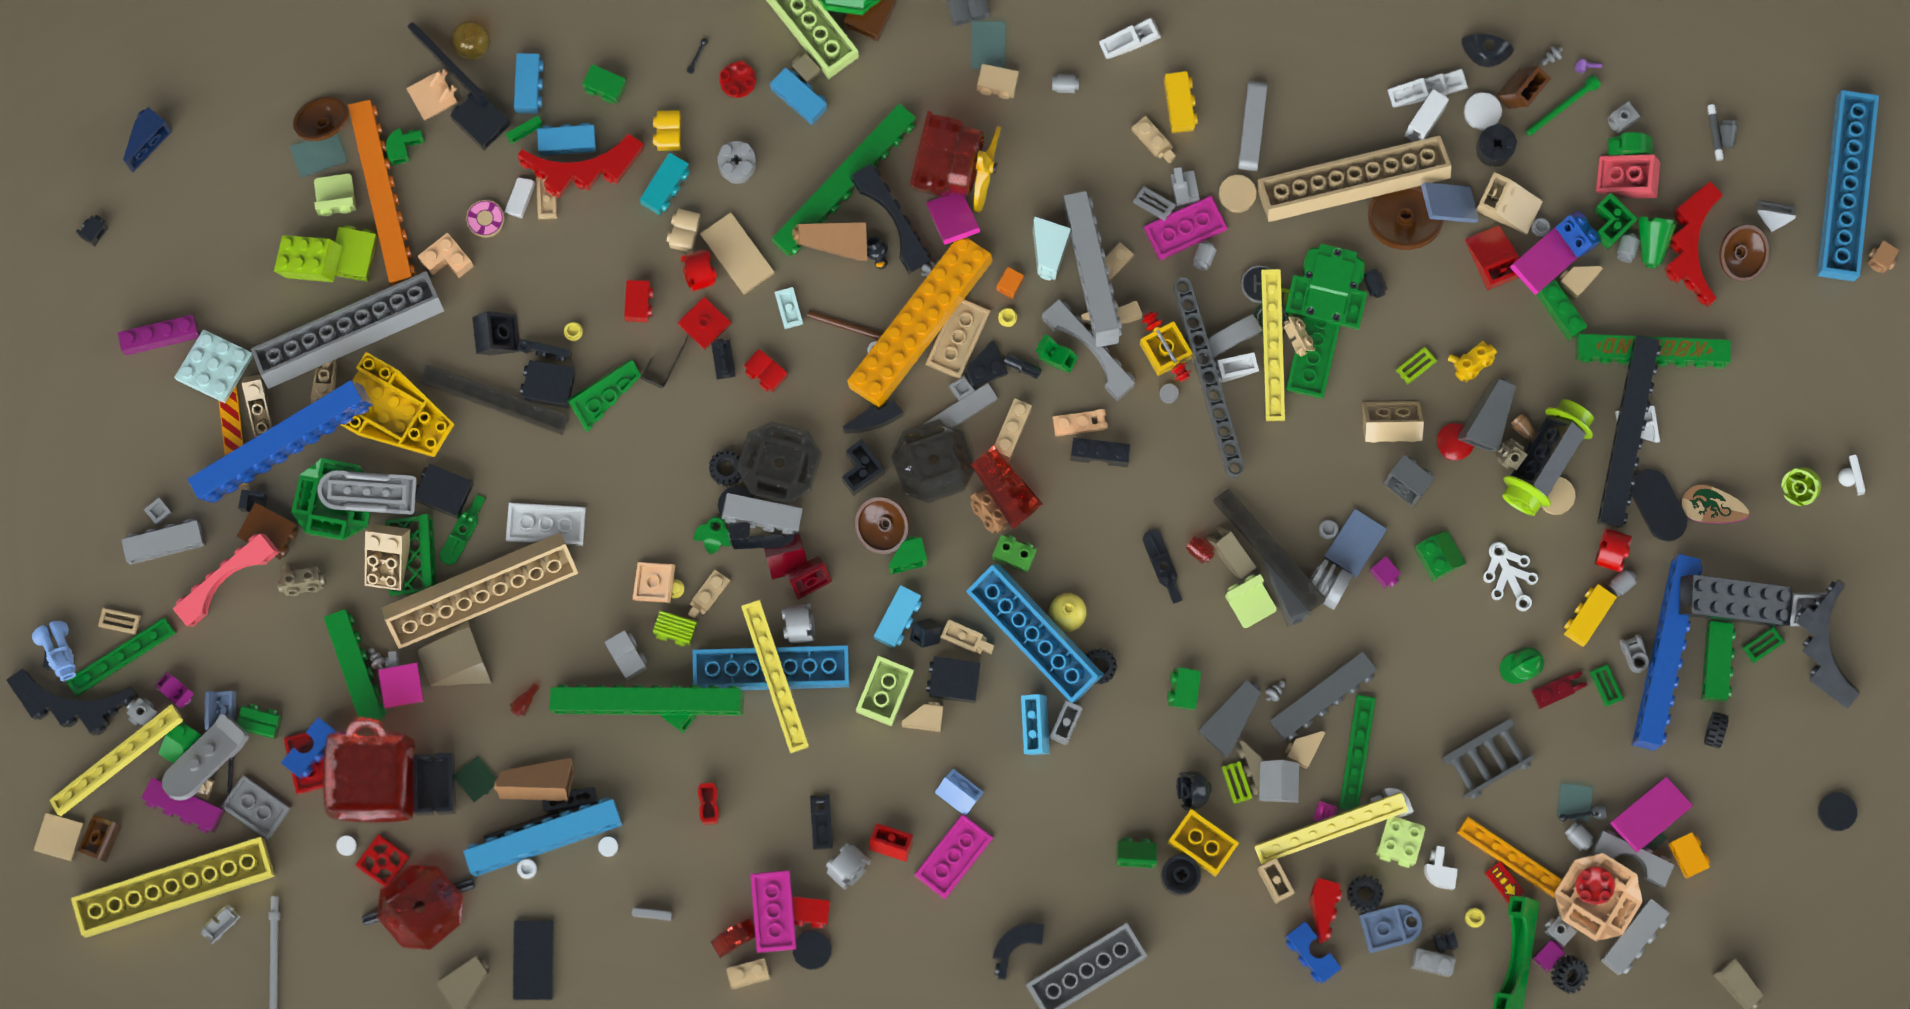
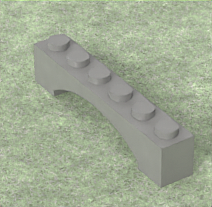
M1056 301L1042 313L1041 319L1053 332L1059 330L1070 334L1091 350L1105 373L1107 381L1105 389L1118 402L1134 388V377L1131 373L1125 372L1121 368L1122 364L1117 358L1113 359L1108 354L1110 351L1106 346L1096 348L1093 332L1091 330L1087 331L1083 326L1084 322L1079 316L1075 317L1070 312L1072 310L1066 302Z

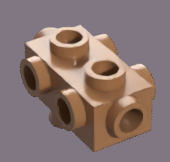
M993 488L991 493L988 489L982 492L977 491L970 497L972 499L970 505L974 514L981 518L985 528L991 531L992 534L995 532L999 534L1004 531L1010 519L996 500L1000 493L997 488Z

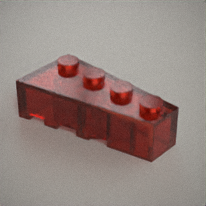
M994 445L971 464L1013 530L1043 505Z

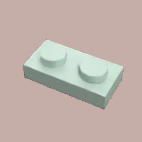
M793 287L776 291L775 296L784 329L803 325Z

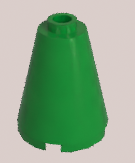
M1638 218L1642 263L1646 264V268L1657 269V265H1662L1677 221L1662 218Z

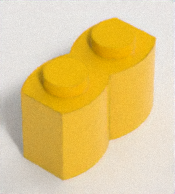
M680 110L657 111V116H653V126L657 128V134H653V145L657 146L658 151H680Z

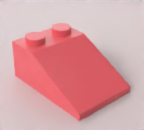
M1655 155L1599 156L1596 192L1602 194L1612 193L1613 195L1631 198H1657L1661 163Z

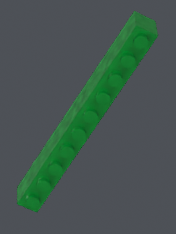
M899 103L772 237V243L787 257L790 258L792 254L795 256L802 248L793 239V228H795V225L826 223V218L830 214L834 215L839 210L840 203L843 200L847 201L852 196L855 186L850 179L851 175L869 164L878 168L877 164L881 160L885 161L890 156V150L894 146L898 147L903 142V137L906 133L910 134L916 128V117Z
M559 684L557 687L550 688L549 710L553 714L743 715L745 692L735 685H729L727 688H720L717 685H709L708 688H701L698 685H690L689 688H682L680 685H671L670 688H663L661 685H652L651 688H644L643 685H632V688H625L624 685H614L613 688H606L605 685L587 687V685L578 684L576 687H569L568 685Z

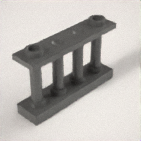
M1511 719L1441 759L1445 766L1450 763L1451 766L1454 765L1469 790L1464 795L1465 799L1468 797L1474 799L1481 795V790L1519 768L1523 771L1531 766L1530 762L1534 759L1533 755L1526 759L1510 734V728L1514 726ZM1498 735L1504 737L1519 762L1510 769L1494 744L1495 740L1493 738ZM1482 744L1488 747L1503 772L1492 778L1477 753V747ZM1465 754L1468 757L1471 756L1486 781L1477 788L1460 762L1462 761L1460 757Z

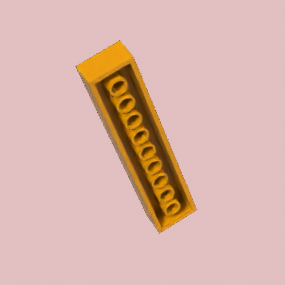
M967 237L954 241L847 380L849 388L880 409L993 262L991 253Z

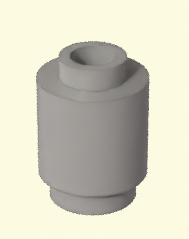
M1057 74V76L1052 77V91L1057 93H1075V90L1079 88V79L1075 78L1073 74Z
M1627 233L1622 235L1617 250V259L1620 261L1631 263L1635 259L1640 240L1635 234Z
M1206 241L1199 243L1193 258V266L1195 268L1207 271L1211 267L1217 251L1214 248V244Z
M1623 569L1622 572L1610 581L1608 588L1615 596H1623L1637 584V577L1631 570Z
M1576 822L1565 832L1568 836L1567 839L1580 851L1582 849L1587 850L1594 843L1592 841L1593 836L1581 824L1578 825Z

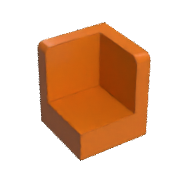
M1007 267L997 284L996 291L1013 299L1024 281V275Z

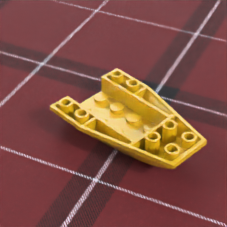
M365 352L356 367L358 372L352 381L363 385L373 405L369 407V411L362 415L357 414L352 417L353 420L345 425L341 424V426L364 438L435 457L455 424L399 370Z

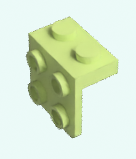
M351 174L321 177L314 180L317 201L314 203L315 210L319 216H330L334 213H350L356 210Z
M1253 574L1244 579L1245 583L1240 586L1238 583L1228 588L1229 592L1226 593L1225 597L1243 628L1254 625L1277 610L1263 586L1264 579L1261 574L1258 576Z
M1397 817L1388 818L1375 855L1380 856L1379 859L1386 862L1391 860L1398 861V865L1409 868L1410 865H1415L1425 833V827Z

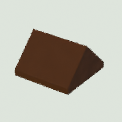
M93 815L78 848V852L106 862L121 826Z

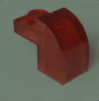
M747 919L730 927L710 942L718 956L722 958L734 952L743 944L755 939V927L751 920Z

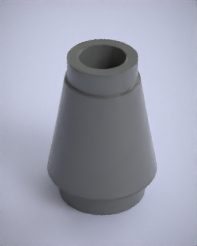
M1722 121L1720 125L1722 148H1734L1738 131L1737 121Z

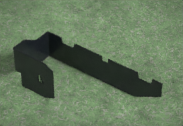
M687 335V337H686V339H685V342H684L683 346L681 347V349H680V351H679V353H678V355H677V357H676V360H675V362L673 363V365H672V367H671V369H670V371H669V373H668V376H667L666 380L664 381L663 386H661V385H659V384H657V383H655V382H653V381H651V380H648V379H646V378H643V376H644V374H646V372H647V370H648V368H649V366H650V364H651L653 358H651V359L649 360V362L647 363V365H646V367H645V369H644V371H643V373H642L640 379H642V380H644V381H646V382H648V383H650V384H653V385H655V386H657V387H659V388L665 387V385H666V383H667V381H668V379H669V376H670V374H671V372H672V370H673V368H674V366H675V364H676V362H677V360H678V358H679V356H680V354H681V352H682V350H683V348H684V346H685V344H686V341H687L689 335Z
M729 523L728 534L730 543L735 550L777 548L794 540V534H789V537H783L782 535H768V537H765V535L750 536L749 539H746L750 534V523Z

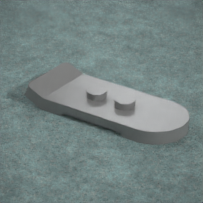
M331 471L324 475L318 484L319 499L326 507L331 509L406 515L414 513L416 477Z
M221 714L215 724L165 772L162 779L164 791L175 800H185L192 797L230 757H234L243 748L249 738V734L230 716Z

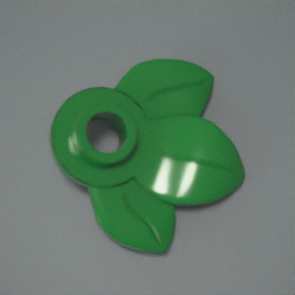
M712 517L707 524L700 525L693 536L694 541H704L705 549L710 555L717 552L721 545L725 547H730L731 545L726 523L720 517ZM719 524L720 528L718 530L713 529V525Z

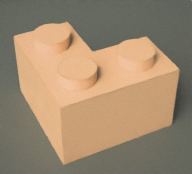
M448 233L418 255L420 262L432 276L445 265H448L458 278L474 267L468 256Z

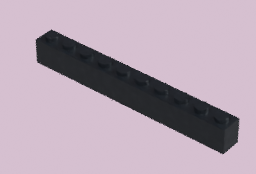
M1638 335L1633 338L1597 524L1621 528L1623 524L1626 525L1628 513H1626V508L1630 506L1632 495L1629 492L1630 487H1633L1636 477L1633 476L1634 468L1637 469L1639 463L1637 452L1641 450L1643 439L1640 437L1641 432L1646 428L1647 420H1644L1645 412L1648 413L1650 408L1648 396L1652 394L1654 383L1651 381L1652 376L1656 375L1658 364H1655L1656 356L1659 357L1661 352L1660 340Z

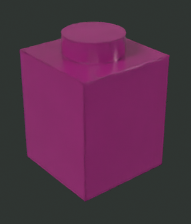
M1387 556L1369 571L1384 589L1388 585L1392 588L1400 581L1398 577L1401 573Z
M1550 940L1532 959L1548 972L1552 969L1553 965L1557 964L1556 961L1565 955L1562 951L1564 948L1557 941L1553 942Z

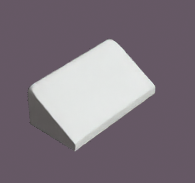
M517 178L504 211L505 213L523 218L536 185L535 181Z

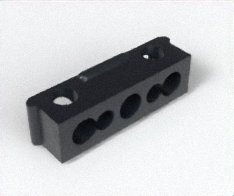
M592 787L570 790L569 797H574L572 803L563 801L562 804L557 803L554 807L550 806V801L552 800H542L544 812L548 813L587 804H595L598 799L596 788ZM586 793L590 794L588 800L583 798L580 801L577 800L578 796H584Z

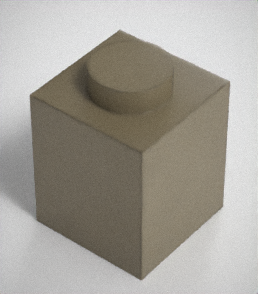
M806 53L802 57L798 56L793 61L792 70L798 74L803 83L807 82L810 85L821 76V69Z

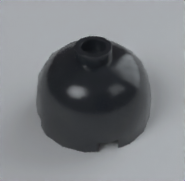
M1180 772L1181 777L1177 778L1176 790L1178 799H1182L1184 803L1181 804L1182 808L1185 810L1201 808L1207 803L1212 792L1210 782L1200 772Z

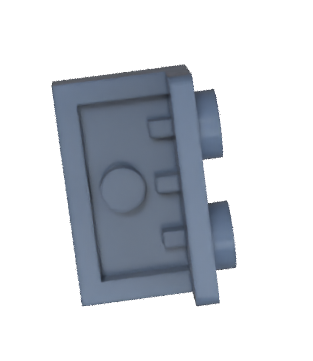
M206 691L204 718L206 730H209L215 724L221 714L230 716L236 722V691Z

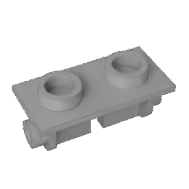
M230 905L224 906L215 915L218 919L217 922L211 918L201 927L200 933L211 944L220 939L241 918Z

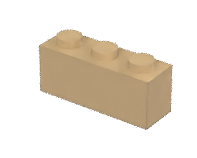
M1014 398L992 450V455L1010 462L1031 413L1032 405Z

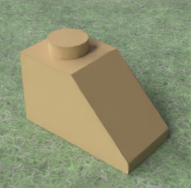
M1601 266L1573 267L1570 271L1566 269L1559 277L1561 279L1559 286L1576 300L1600 274L1603 268Z
M928 702V704L922 705L902 721V727L940 732L943 706H940V703Z
M1317 732L1298 738L1294 743L1290 742L1285 750V753L1288 754L1286 759L1299 763L1300 767L1307 769L1325 732Z

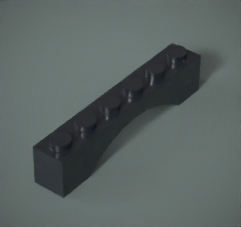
M869 164L852 174L850 179L859 194L877 202L892 218L900 239L899 259L908 274H911L930 262V253L926 247L923 248L919 243L921 239L917 232H913L909 225L911 223L906 215L903 216L900 212L901 206L889 194L891 190L887 183H883L880 179L881 174L878 168Z

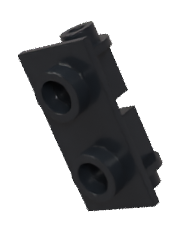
M717 339V342L711 343L717 380L736 377L730 340Z

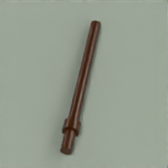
M809 310L807 318L877 340L883 335V333Z

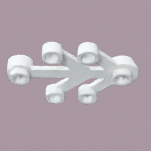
M1502 542L1493 543L1489 548V555L1492 559L1488 570L1483 575V580L1487 583L1493 582L1495 579L1494 572L1498 563L1502 567V572L1496 588L1491 592V597L1494 600H1500L1503 597V589L1508 580L1517 599L1515 602L1516 608L1520 611L1528 610L1532 605V600L1529 596L1523 595L1515 576L1526 580L1529 585H1534L1538 581V576L1535 573H1528L1510 566L1507 559L1515 561L1520 567L1525 568L1530 563L1529 557L1526 555L1520 556L1508 551L1507 546ZM1495 549H1500L1501 555H1497ZM1522 558L1526 559L1527 564L1523 565L1520 560ZM1486 574H1491L1492 579L1488 580ZM1529 576H1534L1535 581L1531 582ZM1499 591L1501 596L1496 597L1494 592ZM1520 601H1525L1526 606H1520Z

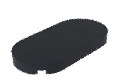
M1646 469L1639 472L1635 476L1634 486L1630 487V493L1651 534L1657 539L1666 542L1677 540L1684 534L1687 528V517L1668 480L1657 470Z

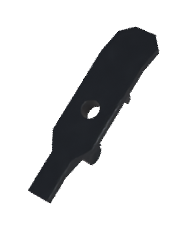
M1156 530L1146 532L1142 541L1158 581L1167 588L1173 604L1182 601L1176 585L1177 573L1161 533ZM1163 563L1167 565L1165 570L1160 568V565Z

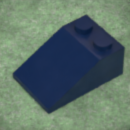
M149 107L146 110L140 111L137 115L123 161L133 173L172 133L166 122Z

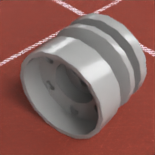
M1324 559L1310 578L1305 594L1310 596L1313 589L1318 591L1314 597L1315 600L1321 594H1324L1323 604L1334 610L1353 574L1344 569L1337 575L1333 574L1336 565L1333 564L1328 571L1325 568L1329 561Z

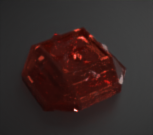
M410 864L380 889L377 918L402 948L431 950L461 925L463 895L438 866ZM418 901H422L425 904V910L420 913L415 910V904Z

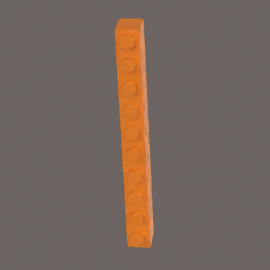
M371 100L349 104L348 107L388 279L392 287L416 275L414 265H410L409 258L412 255L409 246L406 247L404 241L408 240L406 230L402 229L400 222H403L401 211H397L396 207L399 204L397 193L393 194L392 190L395 183L393 176H389L388 169H391L389 158L384 156V152L387 151L385 141L380 139V134L383 133L380 122H376L375 116H379L376 105H372Z

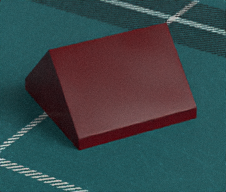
M800 533L794 534V540L782 547L764 548L772 580L786 577L785 574L807 562Z
M819 556L785 574L798 600L832 582L826 565Z

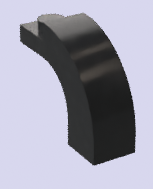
M1022 924L1012 928L1003 935L993 954L994 960H1000V963H996L995 975H998V980L1006 981L1009 956L1016 947L1024 944L1042 946L1043 924Z

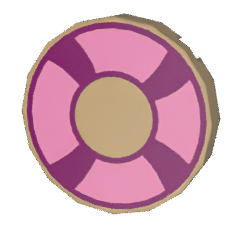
M489 200L474 203L467 211L466 216L468 228L473 234L482 238H489L498 234L505 220L500 206Z

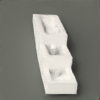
M1460 69L1445 75L1442 73L1427 79L1421 78L1388 89L1392 106L1395 108L1425 101L1433 89L1442 91L1447 95L1466 89L1468 86L1464 72Z

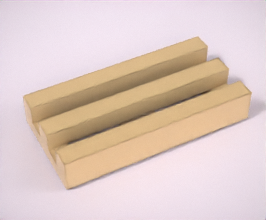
M102 608L98 627L137 635L141 616ZM109 613L132 618L135 621L130 622L105 616V614ZM105 620L109 622L133 626V629L109 625L103 622Z

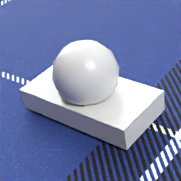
M1857 455L1849 456L1851 468L1842 469L1838 474V480L1843 486L1855 484L1857 495H1863L1866 490Z

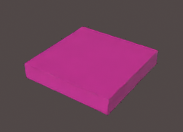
M417 663L378 670L385 709L424 702Z

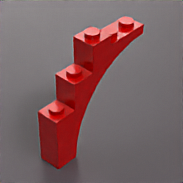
M628 133L618 145L593 159L562 163L536 157L522 149L518 153V161L523 168L533 170L539 179H546L544 181V188H546L545 191L553 197L556 195L560 198L573 181L579 189L589 191L601 174L609 183L614 182L618 184L644 150V144Z
M1711 181L1673 213L1677 223L1684 226L1670 241L1671 249L1680 255L1664 269L1666 276L1676 284L1683 280L1685 287L1693 291L1697 295V300L1702 305L1705 304L1707 308L1717 298L1708 287L1702 274L1698 259V241L1706 215L1723 196Z

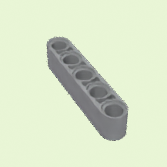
M1248 81L1238 169L1257 171L1267 93L1266 82Z

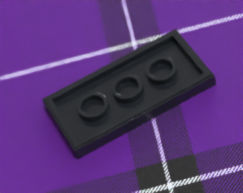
M514 921L513 1000H553L554 921Z

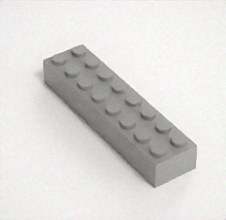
M1084 191L1064 195V212L1068 228H1071L1070 238L1097 348L1119 343V336H1122V325L1120 317H1117L1116 300H1113L1112 283H1109L1108 266H1105V253L1100 244L1101 236L1096 227L1097 219L1092 210V198H1088L1087 192Z

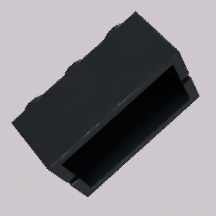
M452 753L434 754L436 760H433L431 754L412 755L414 814L416 816L434 815V811L438 815L456 814L454 755Z

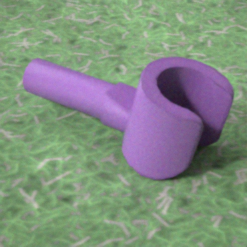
M1581 59L1576 63L1575 71L1584 73L1586 67L1602 68V63H1590Z

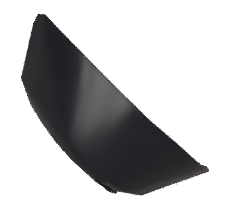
M1473 34L1463 37L1461 40L1468 57L1475 64L1483 67H1494L1501 64L1514 51V48L1507 41L1494 35ZM1485 40H1492L1495 43V48L1491 51L1484 49L1483 43Z

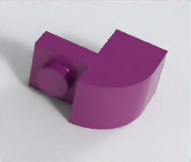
M168 671L154 685L181 709L190 703L194 695L192 691Z

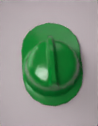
M1530 647L1522 648L1502 660L1499 669L1500 675L1504 681L1510 684L1523 683L1541 673L1544 668V659L1538 650Z

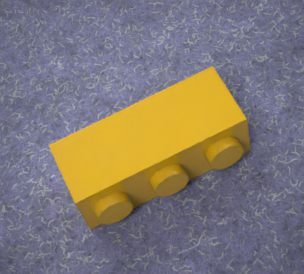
M1188 71L1165 74L1164 84L1171 133L1194 131L1195 124H1198L1197 113H1193L1192 107L1195 106V97L1190 93V88H1193L1192 78L1188 77Z
M1599 584L1594 588H1589L1585 594V597H1587L1584 604L1579 603L1574 611L1577 613L1574 619L1570 618L1564 626L1567 629L1564 635L1582 647L1587 644L1617 596Z

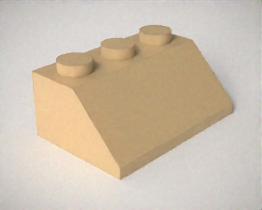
M1419 401L1362 402L1365 442L1423 441L1424 420Z

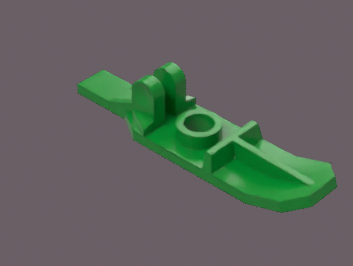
M477 494L470 508L460 515L439 553L441 562L447 565L457 563L478 525V513L486 498ZM461 527L467 528L465 533L460 532Z

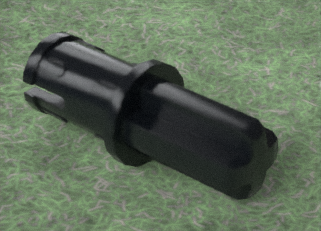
M1010 353L1007 354L1004 364L1018 370V373L1023 372L1035 379L1040 376L1041 368L1026 362V359L1022 360Z

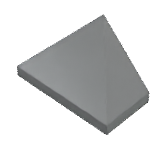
M1757 200V212L1771 232L1789 223L1796 217L1795 206Z

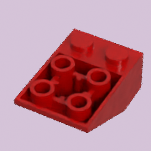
M1500 226L1464 239L1487 291L1519 278L1510 268L1519 259V256Z
M1317 878L1314 881L1309 898L1318 944H1322L1330 938L1332 928L1329 925L1330 922L1335 920L1337 909L1334 907L1340 901L1343 890H1340L1341 884Z

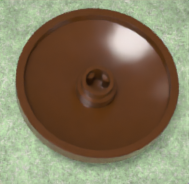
M1421 186L1375 196L1368 209V224L1373 235L1381 243L1399 250H1413L1428 245L1439 235L1444 220L1429 219Z

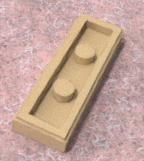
M537 177L538 219H556L557 196L549 195L545 191L546 188H544V181L546 179L541 180Z

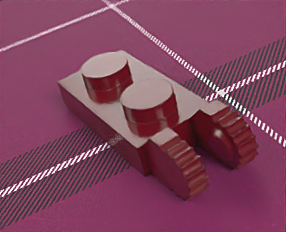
M1579 671L1568 677H1562L1533 690L1531 693L1539 709L1575 694L1576 691L1587 687V682H1582L1575 687H1572L1570 683L1571 680L1580 678L1583 675L1582 672Z

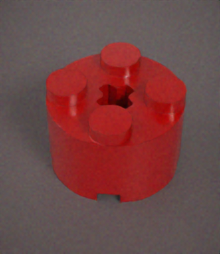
M701 249L680 256L681 263L685 262L682 270L688 287H691V292L713 286L716 283L715 278H717L715 268L710 267L709 261L711 257L708 249Z
M1606 528L1599 544L1600 547L1596 555L1595 565L1622 572L1624 558H1627L1629 554L1632 536Z

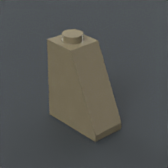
M1217 526L1204 537L1205 541L1236 577L1242 579L1252 574V570L1256 566L1231 531Z
M475 956L437 982V985L453 1009H467L489 973L486 969L489 967L483 958L479 960Z
M1736 959L1727 961L1713 974L1744 1009H1755L1761 1003L1760 999L1763 997V994Z

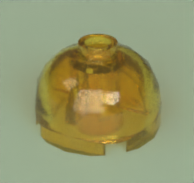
M467 21L455 28L452 35V45L457 55L467 60H474L486 53L490 40L486 29L477 22Z

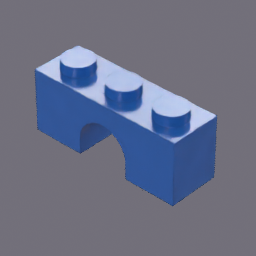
M319 717L306 731L314 741L312 750L308 753H300L292 748L281 762L301 780L303 777L307 778L313 771L312 766L324 758L326 749L329 746L333 747L338 741L337 736L339 734Z
M1306 922L1285 937L1287 939L1285 943L1292 952L1294 950L1297 952L1299 962L1304 967L1308 966L1311 970L1310 976L1316 983H1324L1342 969L1330 953L1323 958H1315L1311 955L1309 946L1317 936Z

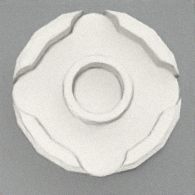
M1481 92L1474 94L1468 99L1464 108V116L1468 124L1479 130H1485L1487 127L1497 124L1502 114L1500 102L1489 93Z

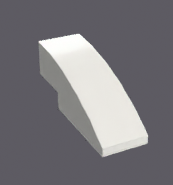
M1150 18L1136 26L1131 25L1099 43L1106 59L1151 43L1161 38V35L1154 20Z
M1255 353L1221 359L1215 362L1220 383L1259 371ZM1204 374L1206 381L1213 380L1211 374Z

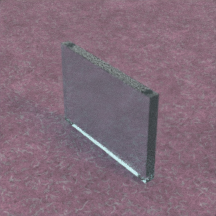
M972 21L971 69H981L982 64L1005 69V22Z
M338 134L322 141H305L290 147L301 178L347 162Z

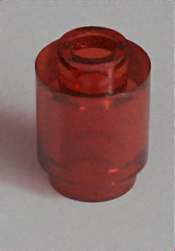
M1195 536L1185 548L1191 556L1202 564L1205 561L1209 563L1215 555L1213 547L1201 538L1197 539Z

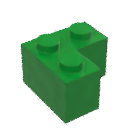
M1612 193L1599 203L1594 210L1606 223L1597 233L1601 239L1600 243L1607 250L1638 220Z

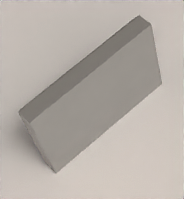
M244 775L220 806L267 840L271 838L291 810L286 804Z

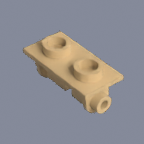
M1288 317L1289 320L1284 322V329L1289 339L1296 337V340L1291 342L1296 354H1299L1301 357L1307 354L1306 351H1315L1313 340L1307 334L1304 322L1299 317Z

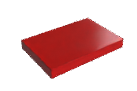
M306 732L283 738L287 754L292 748L300 753H308L314 745L312 737ZM327 749L324 752L326 753L324 758L312 766L313 771L307 778L303 777L301 780L291 772L297 795L335 785Z

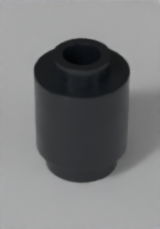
M1378 269L1364 273V281L1369 295L1375 298L1384 296L1388 288L1382 273Z

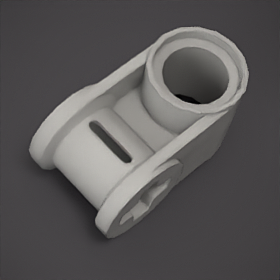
M1636 634L1633 638L1621 639L1620 647L1630 670L1634 673L1643 672L1649 664V659L1641 636ZM1640 659L1643 662V667L1636 666L1634 660Z

